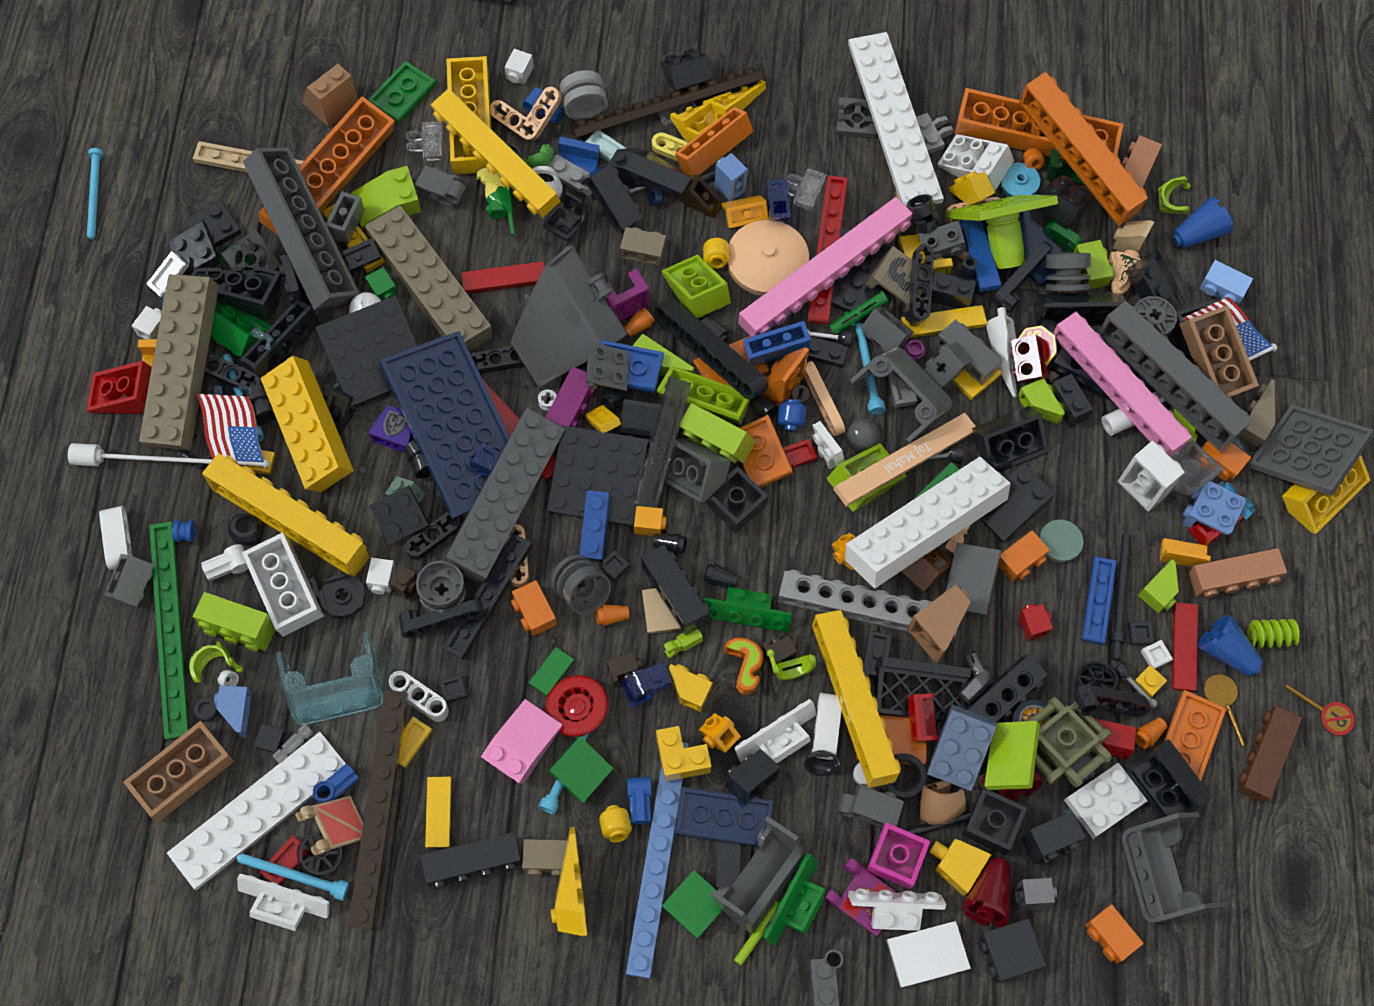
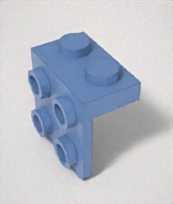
M1206 479L1201 487L1196 486L1191 495V498L1194 499L1192 505L1188 504L1183 512V516H1185L1183 525L1190 528L1196 521H1199L1225 535H1229L1234 529L1246 500L1244 497Z

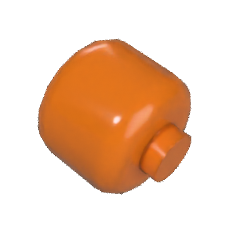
M1031 148L1023 154V162L1027 168H1034L1037 171L1043 167L1045 158L1039 149Z

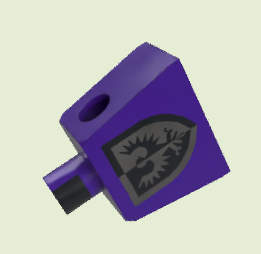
M387 406L369 431L372 442L403 453L404 447L414 441L413 434L400 407L397 409Z

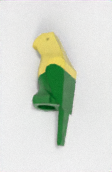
M482 168L477 173V180L480 179L485 185V196L489 203L486 212H488L491 219H501L507 216L510 234L514 236L509 188H506L500 182V177L497 173L493 175L487 168Z

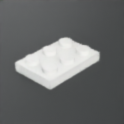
M1119 763L1064 800L1092 839L1147 802L1146 798Z

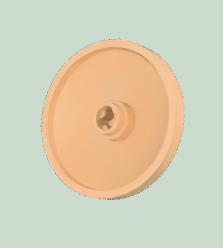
M760 220L749 223L739 229L729 242L730 260L727 263L730 275L740 287L756 295L763 296L809 262V250L803 237L794 228L779 221Z

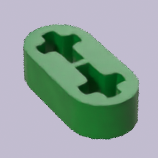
M1051 220L1044 228V231L1055 243L1068 251L1074 252L1076 246L1082 243V239L1078 234L1069 228L1066 229L1054 220Z

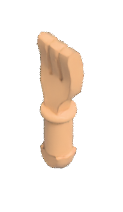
M971 525L951 537L945 549L955 553L957 543L963 544V536L968 533L967 531Z

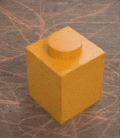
M636 506L634 534L648 536L661 534V529H666L667 517L663 516V509Z

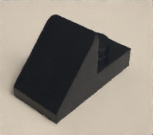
M333 388L330 390L326 405L340 436L355 413V410L350 408L353 396Z

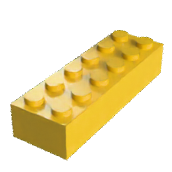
M487 56L447 59L448 88L492 130ZM449 132L450 161L453 174L478 173L482 168H486L487 164L483 160L479 162L472 154L473 150L470 147L466 149L459 141L460 137L457 134L453 136Z
M292 356L261 377L304 488L321 493L353 472V467L309 361Z

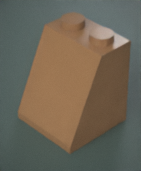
M339 64L335 65L306 88L302 103L328 127L332 126L346 115L358 101L352 76Z
M954 585L915 614L907 629L935 664L941 661L971 603L967 592L962 588L960 589L957 585Z

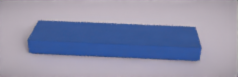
M960 220L959 224L968 254L977 260L974 274L979 291L1000 289L1001 282L982 221Z
M1097 556L1093 558L1081 641L1099 645L1105 644L1116 560Z

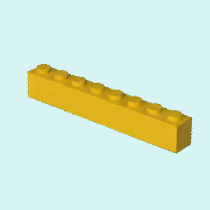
M449 88L431 104L434 110L433 116L440 123L444 122L447 125V130L453 136L457 134L460 137L459 141L466 149L470 147L475 158L479 162L483 160L487 164L486 168L493 175L497 173L501 177L499 179L506 188L511 187L514 190L513 194L519 201L524 200L532 214L535 215L537 213L544 218L561 202L557 193Z
M841 610L815 615L812 627L839 700L868 788L894 783L901 771L900 764L893 756L892 741L886 736L883 718L879 717L877 700L875 697H872L869 678L865 677L863 672V661L861 657L857 656L855 639L850 636L848 631V620L846 617H843Z

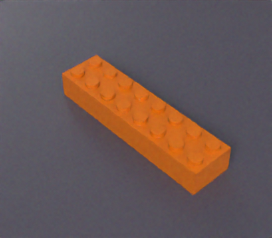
M1044 72L1025 86L1019 103L1115 223L1120 227L1137 215L1148 199L1145 190L1138 186L1132 174L1123 168L1120 159L1110 152L1107 143L1097 136L1094 127L1087 123L1081 111L1072 105L1069 96L1059 89L1056 80Z
M965 88L954 132L955 135L959 134L1007 144L1011 148L1024 151L1037 148L1046 156H1050L1052 149H1056L1021 106L1020 100ZM1082 114L1085 121L1094 127L1097 136L1107 143L1110 152L1117 156L1123 124Z
M363 96L299 166V170L320 213L328 207L394 130L395 120ZM263 207L259 211V222L278 235L265 207Z

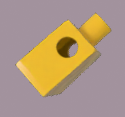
M954 839L949 848L936 841L929 852L941 860L935 869L936 872L963 896L970 891L991 856L989 853L958 839Z

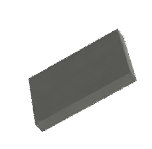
M957 543L946 591L957 585L960 589L962 588L967 592L971 601L966 610L967 613L988 615L1002 553L1001 550Z

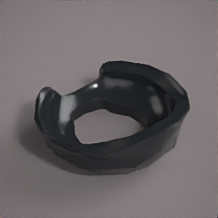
M250 513L237 514L228 524L230 538L233 542L240 545L248 546L254 544L263 535V522ZM246 517L252 518L255 522L249 532L241 533L236 529V524L239 520Z
M826 750L812 752L806 757L804 762L806 770L816 776L835 775L842 768L839 758ZM816 757H833L831 761L826 762L816 759Z

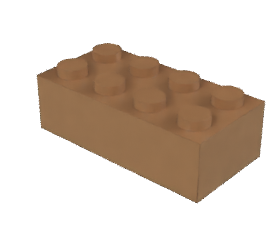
M1228 305L1179 323L1195 365L1200 368L1201 372L1208 379L1213 380L1224 394L1231 397L1259 386Z
M199 721L123 783L149 816L159 823L235 761L210 730Z

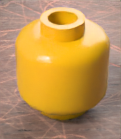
M722 238L707 240L703 246L704 261L715 269L725 266L730 260V249L727 241Z
M612 805L607 807L599 817L602 835L611 842L624 841L631 833L632 825L626 809Z

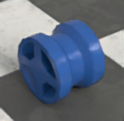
M175 520L172 528L173 541L181 542L186 540L187 542H194L196 537L195 521L189 520L184 523L181 520Z

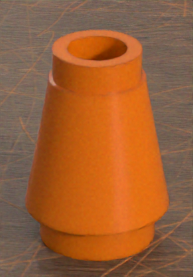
M643 308L642 310L639 309L623 328L631 338L633 335L651 327L655 320L649 311Z
M603 604L602 607L595 611L596 622L598 625L607 626L629 619L628 606Z
M1156 718L1137 728L1135 735L1136 744L1143 749L1153 747L1167 728L1166 722L1161 718Z

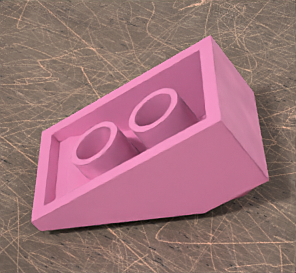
M525 699L494 736L481 757L516 782L525 783L563 724Z

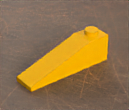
M570 827L555 897V908L551 909L552 924L557 923L559 932L586 936L587 923L575 827Z

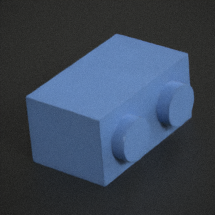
M732 153L718 160L715 171V187L728 201H733L746 191L748 171Z

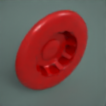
M582 675L570 676L561 680L552 688L546 700L545 712L563 724L559 731L560 734L570 737L583 736L594 731L604 720L608 709V698L602 685L595 679Z

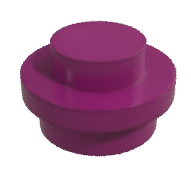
M911 340L905 344L904 350L913 360H919L924 356L925 347L919 340Z

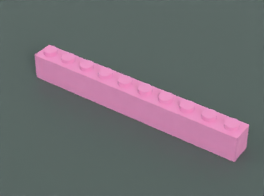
M897 197L893 198L741 311L738 324L751 337L769 332L776 324H782L789 314L798 312L805 302L814 300L821 290L830 288L837 278L846 276L853 266H859L865 260V257L869 254H875L881 245L885 242H891L900 231L904 232L911 225L910 221L913 213Z

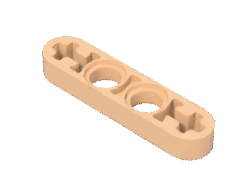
M812 361L808 362L804 379L833 436L845 433L844 423L815 364Z

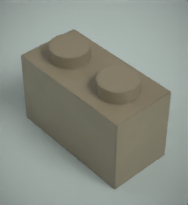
M626 227L620 246V259L660 267L666 247V235H662L659 232L642 231L635 227Z
M524 839L523 871L528 872L529 876H542L543 872L551 873V876L560 877L567 840Z

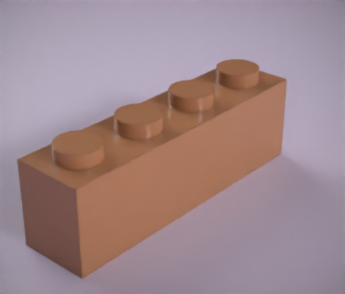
M1140 135L1136 143L1132 141L1127 152L1131 155L1129 158L1125 157L1121 165L1132 174L1136 184L1143 188L1162 144Z
M1279 548L1194 565L1188 574L1196 597L1205 596V598H1211L1218 595L1219 592L1225 591L1226 594H1230L1243 587L1254 589L1263 583H1268V585L1277 584L1287 574V570Z

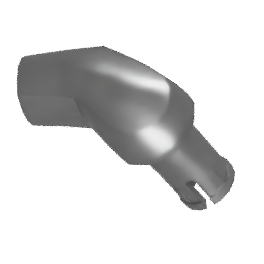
M978 653L972 654L975 663H973L970 655L965 658L973 676L959 695L969 704L985 691L992 680L991 672L985 670Z

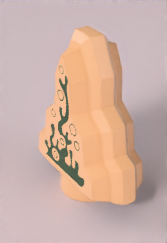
M1125 250L1124 253L1119 251L1110 253L1108 261L1114 268V276L1111 283L1113 293H1121L1123 295L1128 291L1130 284H1132L1125 271L1140 260V255L1136 251Z

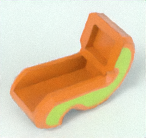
M742 637L731 639L724 646L723 652L744 658L736 688L743 695H751L757 690L760 678L758 675H754L761 669L763 651L757 643Z

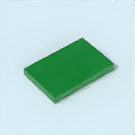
M404 61L368 101L395 120V123L399 125L437 83L435 79L407 61Z

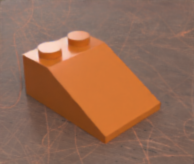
M806 347L784 355L780 362L777 360L771 368L772 373L769 377L765 376L768 382V389L761 394L773 400L778 408L780 404L785 403L786 399H789L793 389L804 378L809 349Z

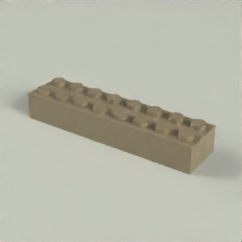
M401 205L365 225L368 238H373L381 256L441 337L460 331L469 352L493 338L489 322Z
M168 274L139 442L149 447L191 451L199 406V399L196 394H201L219 285L210 277Z

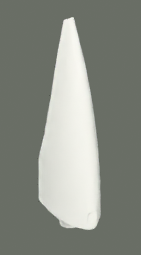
M1001 307L997 309L998 316L989 320L986 327L992 350L997 352L1003 360L999 368L1002 372L1001 375L1012 396L1016 398V379L1013 374L1015 362L1010 354L1011 340L1016 339L1013 319L1006 314V308Z

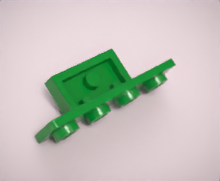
M728 587L726 601L703 598V602L705 601L710 609V619L789 632L792 613L770 609L772 594Z
M807 853L805 858L800 861L798 871L789 882L785 896L778 903L774 917L765 927L763 938L773 946H776L786 926L806 935L828 893L824 888L809 882L818 866V861L812 854Z

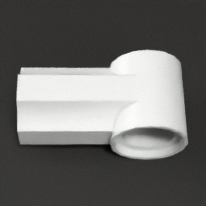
M243 545L230 546L225 549L224 554L201 563L209 582L229 573L237 574L249 569L242 555V552L245 551Z

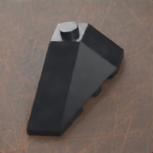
M617 149L608 163L618 170L621 182L683 196L692 182L690 176L651 151L643 149Z
M235 267L234 270L195 268L191 276L210 277L219 285L217 300L247 314L270 319L278 303L282 276L280 271L264 267H254V270H242V267Z

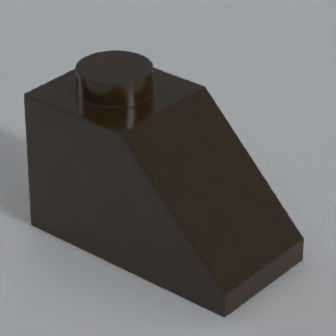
M699 175L690 176L692 182L683 196L675 195L687 207L711 218L715 217L723 201Z

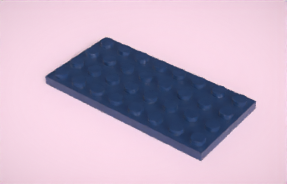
M457 331L380 359L379 361L452 519L469 513L509 439V434L461 333Z

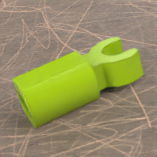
M698 629L687 635L682 633L676 637V640L664 644L666 649L664 652L668 658H672L680 651L684 652L701 643L703 636Z

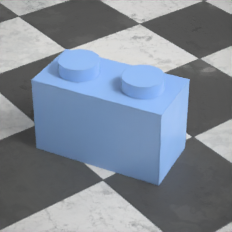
M1215 260L1199 289L1221 300L1228 297L1235 304L1239 305L1253 278Z

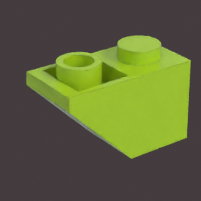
M1044 378L1022 387L1017 396L1024 408L1027 406L1034 408L1042 414V419L1057 424L1061 422L1065 414L1062 403L1057 401L1052 386L1047 384Z

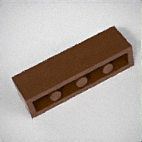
M1278 706L1264 713L1261 723L1264 724L1262 730H1258L1253 740L1256 743L1254 750L1248 753L1245 763H1248L1247 768L1240 773L1237 783L1240 784L1238 792L1263 804L1271 799L1302 720L1301 717Z

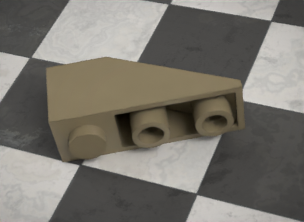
M1271 379L1267 386L1263 384L1256 394L1259 396L1258 400H1253L1246 411L1250 412L1249 417L1253 421L1239 437L1258 449L1265 442L1275 425V380Z

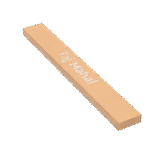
M963 413L839 483L833 490L847 507L972 435V428L976 426L966 413Z

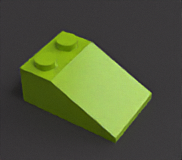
M408 166L389 170L351 192L352 195L361 197L365 211L360 219L361 228H365V225L401 205L408 216L421 213Z
M698 254L662 270L664 278L681 305L696 318H701L731 303L727 282Z
M879 443L838 464L826 479L834 488L839 483L889 456V453ZM905 473L853 502L848 507L854 512L866 506L905 479Z

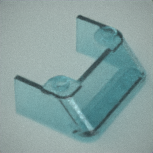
M363 632L367 654L353 659L350 666L352 676L306 686L305 678L301 673L289 671L288 661L281 652L276 653L282 688L291 716L296 723L307 725L374 709L381 705L383 692L374 645L368 632Z

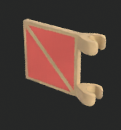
M351 796L313 806H303L300 812L295 814L299 822L314 817L324 839L317 841L316 845L311 847L315 856L331 849L361 841L363 822Z

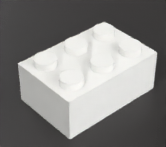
M1151 441L1133 457L1118 482L1149 512L1167 497L1185 471L1177 461L1172 460L1166 454L1162 446Z

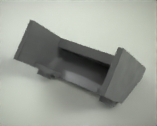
M893 348L872 359L851 378L850 388L854 391L871 374L883 378L893 371L922 401L915 409V418L921 426L906 439L907 446L925 435L951 410L952 401L905 350Z
M1199 812L1175 813L1129 828L1123 833L1122 843L1143 917L1148 922L1157 923L1226 907L1225 902L1204 904L1202 897L1195 891L1183 893L1170 846L1178 844L1183 837L1180 823L1200 817Z
M768 816L765 818L767 829H762L757 836L759 849L732 886H721L717 892L712 891L710 894L716 906L749 933H753L773 903L777 901L798 871L800 861L805 858L799 837Z

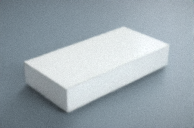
M171 251L147 285L160 297L164 298L168 274L182 275L189 265L175 252Z

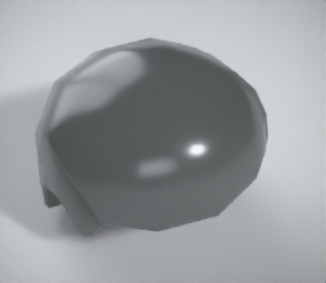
M861 418L852 422L847 428L845 439L847 444L855 451L868 450L879 442L881 434L875 422L870 419Z

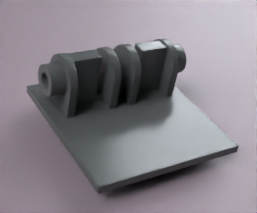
M589 342L586 378L588 387L596 389L597 385L627 391L629 351Z

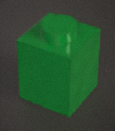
M384 267L365 276L370 291L377 295L381 301L395 295L396 297L398 296L396 286Z

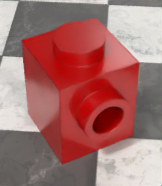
M1029 604L1023 607L1018 619L1027 641L1049 635L1053 629L1051 625L1052 618L1050 612L1045 610L1044 605L1036 606L1035 604Z

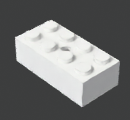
M284 533L242 552L275 630L283 637L324 617L292 543Z

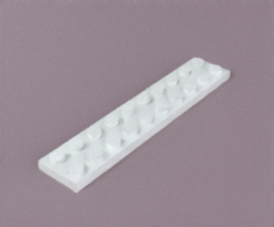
M887 32L849 39L848 46L899 200L906 206L907 202L915 196L929 194L933 197L934 204L942 203L944 198Z

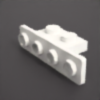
M809 699L799 704L795 709L779 717L775 722L762 728L747 740H743L735 747L739 761L743 763L747 755L750 753L754 754L762 749L772 760L778 763L811 741L810 737L801 725L817 715L813 701Z
M239 874L237 878L238 891L257 897L250 910V917L295 931L305 912L327 918L329 915V901L322 897H314L297 889H288L274 882L269 883L260 880L252 875Z
M857 889L848 893L853 906L873 907L871 922L873 929L920 931L923 909H946V903L942 895L936 892L919 894L912 891L895 893L889 890L872 892L866 889Z

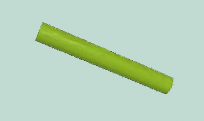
M777 901L773 903L735 957L734 961L742 966L765 933L766 925L771 922L776 913Z

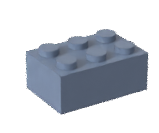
M952 704L928 765L927 774L972 791L995 732L996 721Z

